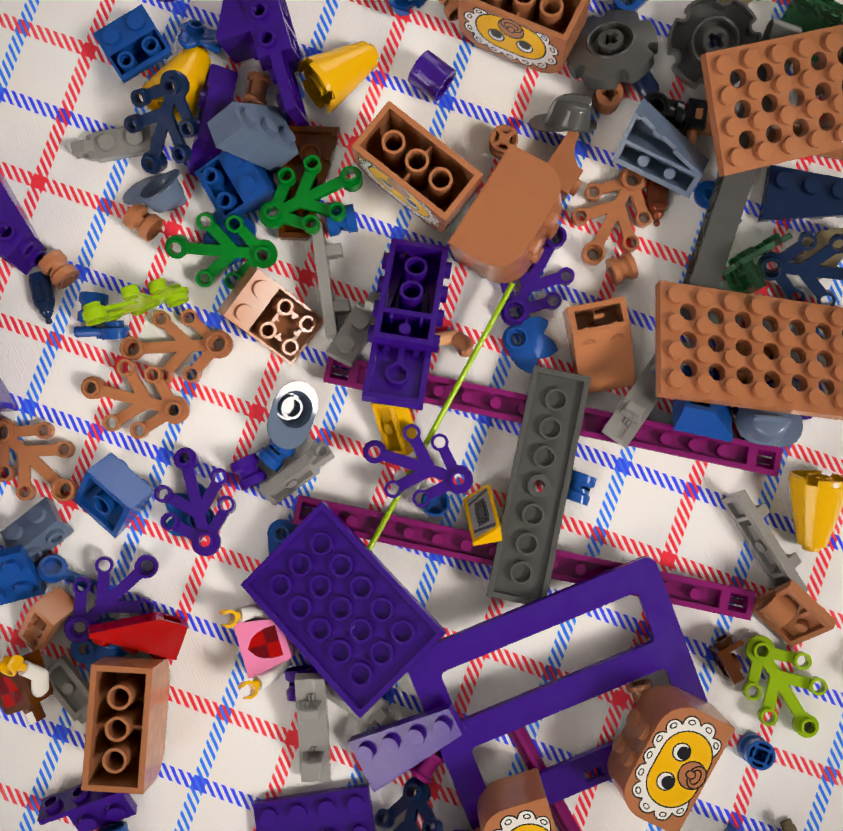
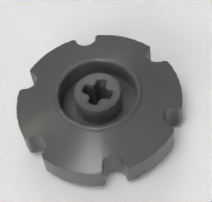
M694 0L684 10L686 18H676L667 37L666 52L667 55H673L676 58V62L671 67L675 76L688 87L696 89L700 83H704L700 55L760 42L762 34L761 32L753 31L752 24L757 20V17L748 5L741 0H729L728 3H722L720 0ZM715 39L718 41V44L712 49L709 47V43ZM732 71L730 82L732 85H735L740 81L738 73Z
M608 10L602 17H596L595 15L588 17L566 59L570 74L574 79L583 78L585 86L599 90L616 89L617 85L621 82L632 84L638 81L654 65V54L658 53L656 28L649 19L639 20L638 13L630 10Z

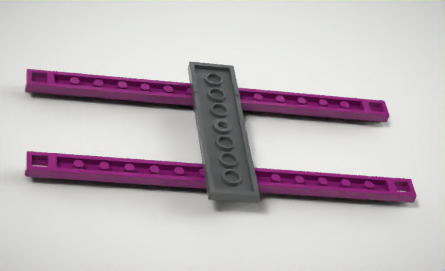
M328 356L323 382L363 391L368 361L358 359L351 368ZM534 365L527 395L464 381L448 409L521 424L500 524L502 541L473 546L469 530L391 514L377 542L490 565L492 568L486 596L521 604H527L548 595L551 578L576 584L625 564L557 549L579 436L618 444L601 432L614 413L585 407L591 377ZM333 366L348 368V369H350V370H344V369H340V368H335V367H333ZM428 374L424 404L443 407L457 380ZM651 420L644 421L628 445L639 449L778 477L783 448L758 445L737 438L727 442L673 430V425ZM759 454V455L769 456V457H772V458L770 459V458L760 457V456H757V455ZM537 480H541L544 483V489L541 492L535 491L533 487ZM298 495L292 524L299 525L307 517V515L301 513L310 514L314 510L313 508H316L321 502H326L359 538L371 540L385 513ZM660 571L672 604L751 621L756 591ZM729 603L736 604V605H741V606H743V608H742V607H738V606L729 605Z

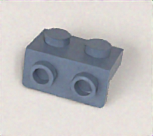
M45 497L0 533L7 548L22 544L32 562L35 563L51 549L63 542L74 530L71 525L62 521L54 501Z

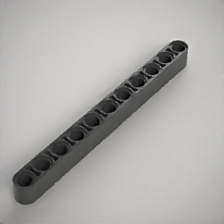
M772 18L766 26L761 41L802 33V27ZM786 60L784 64V70L787 74L792 64L789 60ZM759 66L757 76L764 82L767 78V71L763 66ZM764 96L762 108L769 112L771 101L767 96ZM742 103L737 114L739 118H742L745 113ZM769 126V127L767 128V131H766V137H767V138H768V134H769V131H770L771 126ZM742 132L739 137V143L745 149L749 144V137L746 133ZM757 169L719 177L718 174L683 284L718 289ZM680 308V314L684 319L691 320L690 312L685 308Z

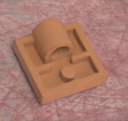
M793 579L756 597L754 600L753 612L790 647L834 629L837 622Z

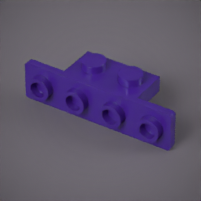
M211 64L205 90H200L196 107L200 108L199 117L194 119L198 122L200 129L199 133L194 136L191 149L192 157L187 167V173L196 176L195 171L222 151L216 148L207 122L233 101L238 78L237 72L215 64Z
M80 784L43 798L37 821L40 825H44L68 816L78 831H92L136 815L137 804L128 793L81 791Z

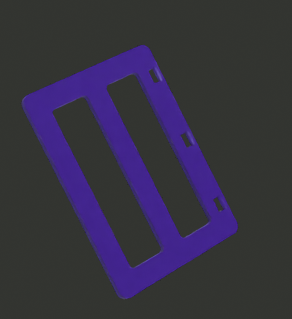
M648 556L639 557L444 637L408 671L425 712L452 703L442 678L443 672L631 594H637L652 633V638L649 641L469 716L460 717L465 727L463 735L440 749V752L470 826L474 831L475 828L480 827L477 804L480 795L486 788L472 753L474 747L661 669L666 671L672 686L678 687L708 702L658 565L652 558ZM614 740L540 770L539 774L548 804L551 805L610 780L607 762ZM600 766L603 773L586 779L584 772Z

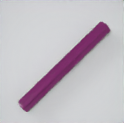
M525 726L509 733L528 770L538 768V771L547 768ZM564 799L549 805L551 813L561 831H581Z

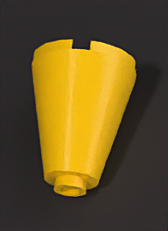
M360 41L305 57L298 62L299 74L304 72L306 80L302 84L319 109L326 107L325 113L334 111L377 67L379 55L373 44Z
M200 45L191 49L183 48L144 83L142 88L148 89L159 85L161 76L166 71L176 70L183 73L190 84L189 92L185 98L194 118L197 110L198 96L200 90H203L211 64L207 50ZM164 96L152 99L147 107L151 111L161 108ZM175 105L174 116L176 121L181 122L182 119Z
M792 470V473L789 472L788 481L796 542L802 545L803 550L820 552V548L827 547L843 507V475L832 473L831 476L822 474V471Z

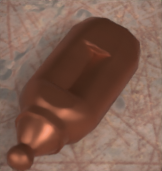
M648 179L646 205L653 217V225L658 227L660 225L659 220L664 216V212L668 207L669 188Z

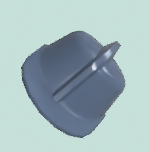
M173 169L136 182L124 193L123 202L127 205L144 203L157 213L171 211L185 205L187 199L184 195L183 187L177 179L180 171Z
M302 381L289 382L281 387L273 399L266 427L272 442L282 449L298 448L306 441L318 411L319 400L316 391L308 383Z
M739 408L735 418L736 429L741 437L750 443L758 445L790 446L798 441L803 431L801 415Z

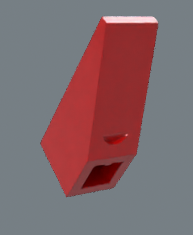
M153 612L89 625L88 638L100 646L108 647L110 644L122 646L121 649L131 654H138L141 651L149 653L153 659L177 660L188 625L183 618L161 612Z

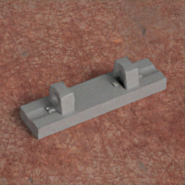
M319 221L320 230L312 235L325 336L328 340H331L338 333L337 315L351 313V305L349 299L335 301L329 260L343 258V248L341 243L327 244L324 226ZM311 222L310 228L314 227L316 222Z
M655 354L601 431L624 448L630 444L661 398L656 397V374L652 372H656Z
M746 490L730 493L723 497L720 501L775 588L793 579L807 592L808 588L795 569L802 562L796 552L793 554H786L763 519L770 513L766 504L755 505Z
M296 673L294 682L301 782H331L326 680L319 673Z

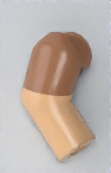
M461 331L435 332V335H441L439 346L453 345L458 349L461 357H469L473 352L472 347L474 343L472 339Z

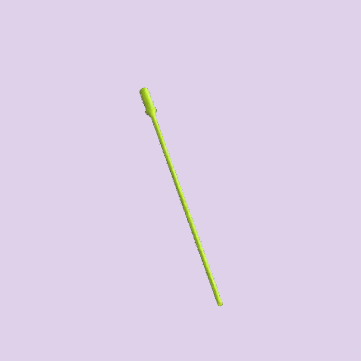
M510 282L424 440L423 443L426 449L515 286L513 282ZM409 469L406 476L414 471ZM404 490L398 497L393 498L367 546L371 551Z

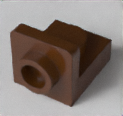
M724 634L714 641L715 644L709 647L708 650L724 678L733 684H737L745 678L740 671L743 668L742 663L732 651L744 645L742 638L734 634Z

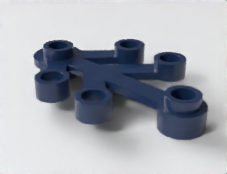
M176 70L164 72L159 85L148 89L139 88L133 90L130 95L131 102L137 108L148 106L152 99L164 96L161 108L142 115L132 114L124 119V126L130 133L142 131L144 126L157 122L150 150L145 152L141 159L142 168L150 174H157L167 168V157L162 151L168 132L174 145L171 155L177 163H184L192 157L191 149L186 145L183 137L191 138L199 133V124L193 118L185 98L190 89L189 81L183 73ZM139 94L142 96L143 102L140 100ZM175 105L182 119L179 126L173 113ZM187 124L191 127V132L188 130Z
M804 231L799 235L797 242L781 253L768 252L762 255L757 262V272L765 280H775L787 295V299L794 300L791 298V295L799 292L802 296L796 301L804 302L806 298L804 289L794 286L786 274L798 275L815 295L818 304L834 306L836 303L835 294L831 290H826L816 277L843 280V267L820 265L835 254L843 253V246L840 248L833 247L834 241L843 240V234L833 235L829 239L828 245L803 262H789L804 250H812L817 245L815 233ZM809 236L813 238V242L809 245L802 243L804 237ZM776 262L777 267L770 270L766 267L767 263ZM828 295L832 297V300L828 303L821 302L823 296Z
M416 777L410 778L405 783L403 796L388 810L383 808L378 810L375 815L376 825L389 829L393 826L395 818L406 810L405 820L393 831H421L417 824L419 812L424 820L422 831H431L433 823L435 825L434 831H443L442 822L436 819L428 803L431 789L428 784L423 783ZM385 815H387V819L384 823L383 818Z

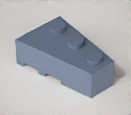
M643 97L611 161L690 198L704 173L709 159Z
M232 101L207 122L216 148L272 172L277 171L299 154L295 144V135L289 129L283 112L277 106Z

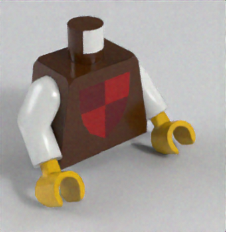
M39 649L22 656H5L0 664V706L7 715L23 710L29 725L46 717V714L40 702L52 695L53 688L49 679V672L45 668Z

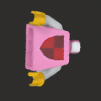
M258 604L236 608L235 611L230 609L219 611L221 615L229 613L230 620L225 624H220V626L226 628L234 627L248 679L253 678V681H243L238 685V689L249 685L251 689L250 694L243 697V699L254 698L258 693V689L262 690L278 680L290 666L291 658L295 654L293 643Z

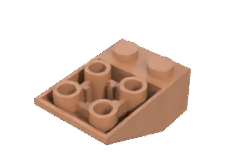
M253 266L248 268L217 310V312L291 366L324 323L321 316L260 269Z
M625 296L567 307L562 314L574 373L591 377L588 394L633 386L636 380L632 334Z

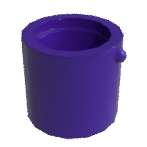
M426 50L413 65L407 80L434 102H437L452 84L456 70L430 50Z

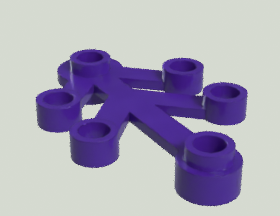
M559 225V229L555 234L559 237V242L552 243L549 239H546L543 246L544 252L540 260L536 264L534 263L530 272L527 270L519 278L521 289L518 295L515 296L514 290L511 291L500 312L503 322L507 325H521L528 318V314L544 309L556 310L561 305V296L556 292L548 293L543 299L527 302L532 292L558 284L568 286L575 278L574 271L569 267H564L557 273L540 277L554 250L561 248L567 239V233L562 226ZM568 272L571 279L569 281L562 280L561 273ZM500 283L503 294L509 283ZM555 297L558 301L557 305H549L548 298ZM517 308L520 314L518 317H512L509 314V310Z
M409 424L404 428L403 436L410 442L419 460L387 450L386 446L378 440L367 442L363 448V456L370 463L376 464L385 461L415 471L397 481L391 480L386 483L384 491L390 498L398 497L403 490L429 477L443 481L427 490L419 489L415 491L412 500L417 507L427 506L430 500L447 491L454 494H463L472 486L473 475L471 471L463 465H457L448 447V438L444 434H435L431 439V446L436 451H439L446 469L434 465L420 438V429L414 424ZM413 427L417 430L418 434L414 439L406 436L408 428ZM436 437H443L445 439L444 447L437 448L434 445ZM372 446H377L380 449V455L376 458L371 457L369 454V449ZM462 474L464 482L461 485L454 484V475ZM392 483L397 484L399 487V492L394 495L388 492V486ZM418 493L426 494L427 500L425 503L419 504L415 498Z
M180 448L174 455V464L183 472L190 502L173 493V490L166 485H159L155 488L154 498L161 503H169L194 517L196 529L180 522V518L170 512L165 513L161 517L160 524L164 529L176 531L190 539L192 548L198 555L211 556L221 546L219 531L229 514L233 513L237 506L236 501L232 497L222 496L217 502L219 510L211 523L208 524L206 514L222 486L229 482V474L222 468L214 469L210 474L211 483L201 497L195 468L199 464V456L191 448ZM183 454H189V460L186 463H181L180 461ZM218 473H224V480L222 482L215 481ZM167 489V497L160 499L159 494L161 490ZM230 500L232 503L231 508L223 510V502ZM169 517H174V525L168 527L166 520ZM209 536L210 544L203 547L201 544L202 538Z
M150 554L140 556L135 562V569L109 592L110 572L114 567V561L109 556L100 557L95 563V569L98 572L96 605L87 612V593L91 589L92 583L88 577H78L72 584V589L75 592L74 614L64 624L65 636L75 643L87 641L89 639V625L104 623L96 621L104 613H138L139 615L152 613L154 602L148 597H143L138 601L118 600L142 578H151L157 573L159 568L157 558ZM101 560L109 561L110 568L108 570H102L99 567ZM145 560L151 561L153 564V568L149 571L142 569L141 564ZM80 580L87 583V589L84 591L77 588V582ZM148 602L151 606L150 610L142 611L139 607L140 603ZM82 622L85 625V630L77 632L74 628L75 623Z

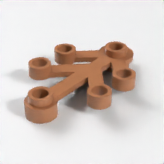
M624 168L619 173L617 179L601 184L591 183L586 187L584 197L589 202L598 201L603 194L619 191L613 201L587 209L577 208L571 216L572 223L577 227H582L588 220L607 215L594 240L587 243L581 251V258L585 264L596 266L604 259L606 254L604 244L616 221H618L623 237L621 241L622 250L632 253L639 247L640 240L634 234L625 204L629 197H631L637 213L634 216V224L638 228H646L652 222L653 217L647 209L641 191L645 187L646 177ZM632 177L635 179L636 184L629 185L626 179ZM595 189L598 192V196H590L588 190ZM582 213L585 216V220L580 222L575 218V215ZM639 215H645L648 219L647 223L640 222ZM627 239L634 241L635 246L633 248L626 245ZM587 252H596L597 258L590 259Z
M186 309L181 313V322L187 327H193L204 338L192 340L171 321V316L168 313L159 310L152 316L153 324L164 329L176 341L143 342L139 338L129 336L121 341L119 349L125 358L131 360H138L144 354L175 353L163 367H160L168 373V378L165 380L167 384L172 382L173 373L193 352L204 351L192 366L185 367L182 373L185 381L197 383L202 377L201 372L214 358L222 359L232 352L233 340L225 331H212L200 320L197 312L192 309ZM193 313L194 321L187 323L186 316ZM160 315L166 316L164 324H158L157 320ZM223 340V348L216 350V341ZM137 344L139 347L136 354H132L130 351L131 346ZM195 369L197 375L194 379L190 380L188 372ZM157 371L154 372V379L156 380L158 378Z
M121 359L118 361L116 370L120 375L127 378L135 393L107 386L105 380L97 376L87 377L81 384L82 394L88 399L106 397L132 404L117 414H109L103 418L102 426L109 432L119 430L122 424L148 409L158 411L159 413L145 422H135L131 425L130 434L135 439L147 437L150 431L165 422L180 424L190 414L188 402L181 396L173 395L164 379L163 370L157 366L148 367L144 372V378L147 382L154 383L162 400L151 397L136 371L135 362L131 359ZM126 362L130 364V371L128 373L123 371V364ZM154 369L158 372L156 380L150 378V372ZM90 383H94L96 386V390L93 393L88 390ZM172 405L178 407L179 412L177 415H173L170 412ZM110 418H114L116 420V426L114 428H111L109 426ZM138 425L144 428V433L141 436L136 433Z
M0 418V481H11L16 476L15 467L10 465L11 448L18 454V487L16 489V496L20 500H32L37 494L36 487L31 484V467L52 485L51 495L55 500L64 502L74 499L78 491L77 484L72 479L60 477L39 456L70 458L75 454V445L70 441H60L57 444L27 446L18 437L37 436L40 439H49L55 433L53 424L39 422L36 425L17 426L10 419ZM44 425L48 427V433L45 436L41 433V428ZM4 427L8 430L5 438L1 435V430ZM65 444L69 447V452L66 455L62 453V446ZM4 468L9 470V475L6 478L2 475ZM66 484L71 489L68 495L63 493V487ZM25 487H28L30 489V494L28 497H25L23 495V489Z

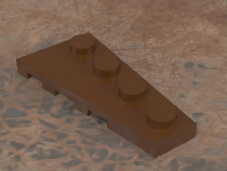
M289 126V129L295 135V144L299 154L281 167V169L284 167L291 168L296 176V183L289 188L285 202L295 197L305 172L303 162L309 155L318 156L322 164V170L316 175L311 189L326 183L339 138L340 127ZM312 162L308 167L314 168L317 166V163ZM287 174L282 179L289 180L291 175ZM303 209L291 213L303 218L310 214L316 216V213ZM311 222L307 223L306 227L310 228ZM285 224L279 228L280 240L309 241L310 235L302 229Z

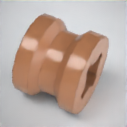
M619 83L616 89L611 90L596 89L592 96L593 108L598 113L604 115L612 114L616 111L624 95L622 85Z
M509 125L497 126L490 135V153L495 158L501 159L510 144L516 147L518 144L517 131Z
M629 251L622 253L619 258L611 257L606 259L607 273L615 286L622 284L625 279L633 280L638 278L637 264Z

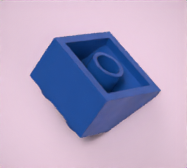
M111 452L86 470L73 501L114 538H117L147 505L154 489L150 487L145 479L140 478L133 472L125 461L119 459Z

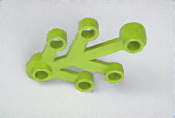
M159 278L147 284L151 295L140 292L137 284H130L120 289L122 298L126 302L107 306L101 305L100 301L90 302L82 307V317L86 326H94L103 322L115 321L129 313L132 316H138L166 303L168 308L177 307L189 301L188 287H181L180 284L167 286L165 279Z
M763 635L751 637L745 645V653L751 663L747 680L742 686V694L751 701L759 700L762 696V688L758 683L763 667L769 675L762 707L757 712L758 720L765 726H773L777 723L778 715L775 711L779 692L793 714V730L804 738L815 736L819 730L818 720L808 712H805L789 685L808 689L811 693L821 696L828 689L826 681L818 676L806 677L779 670L774 661L789 662L800 670H807L812 665L810 655L803 651L791 652L775 648L773 642ZM759 646L765 647L763 655L757 654ZM800 656L805 657V662L802 665L797 663ZM816 681H820L821 684L818 690L813 689V684ZM755 686V694L748 695V689ZM771 712V718L768 721H764V714ZM807 722H811V728L805 731L804 725Z

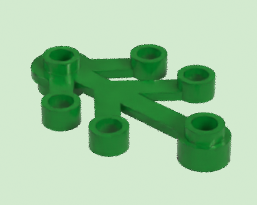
M309 155L304 159L305 172L295 197L285 202L289 188L296 183V176L289 167L280 169L277 175L279 185L273 200L264 203L259 210L261 223L270 229H278L285 224L302 229L309 235H314L320 230V222L315 215L310 214L303 218L291 213L303 209L330 217L334 222L343 221L346 218V210L342 203L333 202L332 204H326L317 200L342 188L348 192L358 191L363 185L361 170L355 166H347L342 169L340 176L311 189L316 175L322 170V164L318 156ZM312 162L317 163V166L314 168L308 167ZM287 174L291 175L289 180L282 179ZM349 174H355V177L352 179L346 178ZM335 209L342 210L339 215H333L332 212ZM278 211L275 216H268L270 212ZM311 221L316 222L314 227H306L307 223Z
M210 212L200 213L196 218V224L201 230L208 231L219 244L189 242L181 234L172 235L165 243L167 254L175 259L183 258L186 254L220 256L207 269H201L197 273L196 282L201 287H209L213 283L214 277L234 259L247 258L248 260L237 271H230L224 279L225 285L233 290L236 284L234 285L229 282L230 276H236L240 280L250 266L268 268L276 262L278 257L276 246L269 240H258L244 224L243 218L238 214L230 215L226 219L225 225L228 231L238 233L248 246H237L215 222V217ZM202 216H207L210 219L211 224L209 226L201 223ZM232 218L240 222L239 228H233L230 225ZM172 243H178L181 246V252L173 251ZM258 251H267L268 258H260L258 256ZM203 273L207 274L210 277V281L203 282L200 275Z

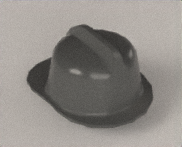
M573 93L561 95L552 102L548 113L531 118L529 126L541 132H593L597 129V124L591 119L592 99L587 95Z

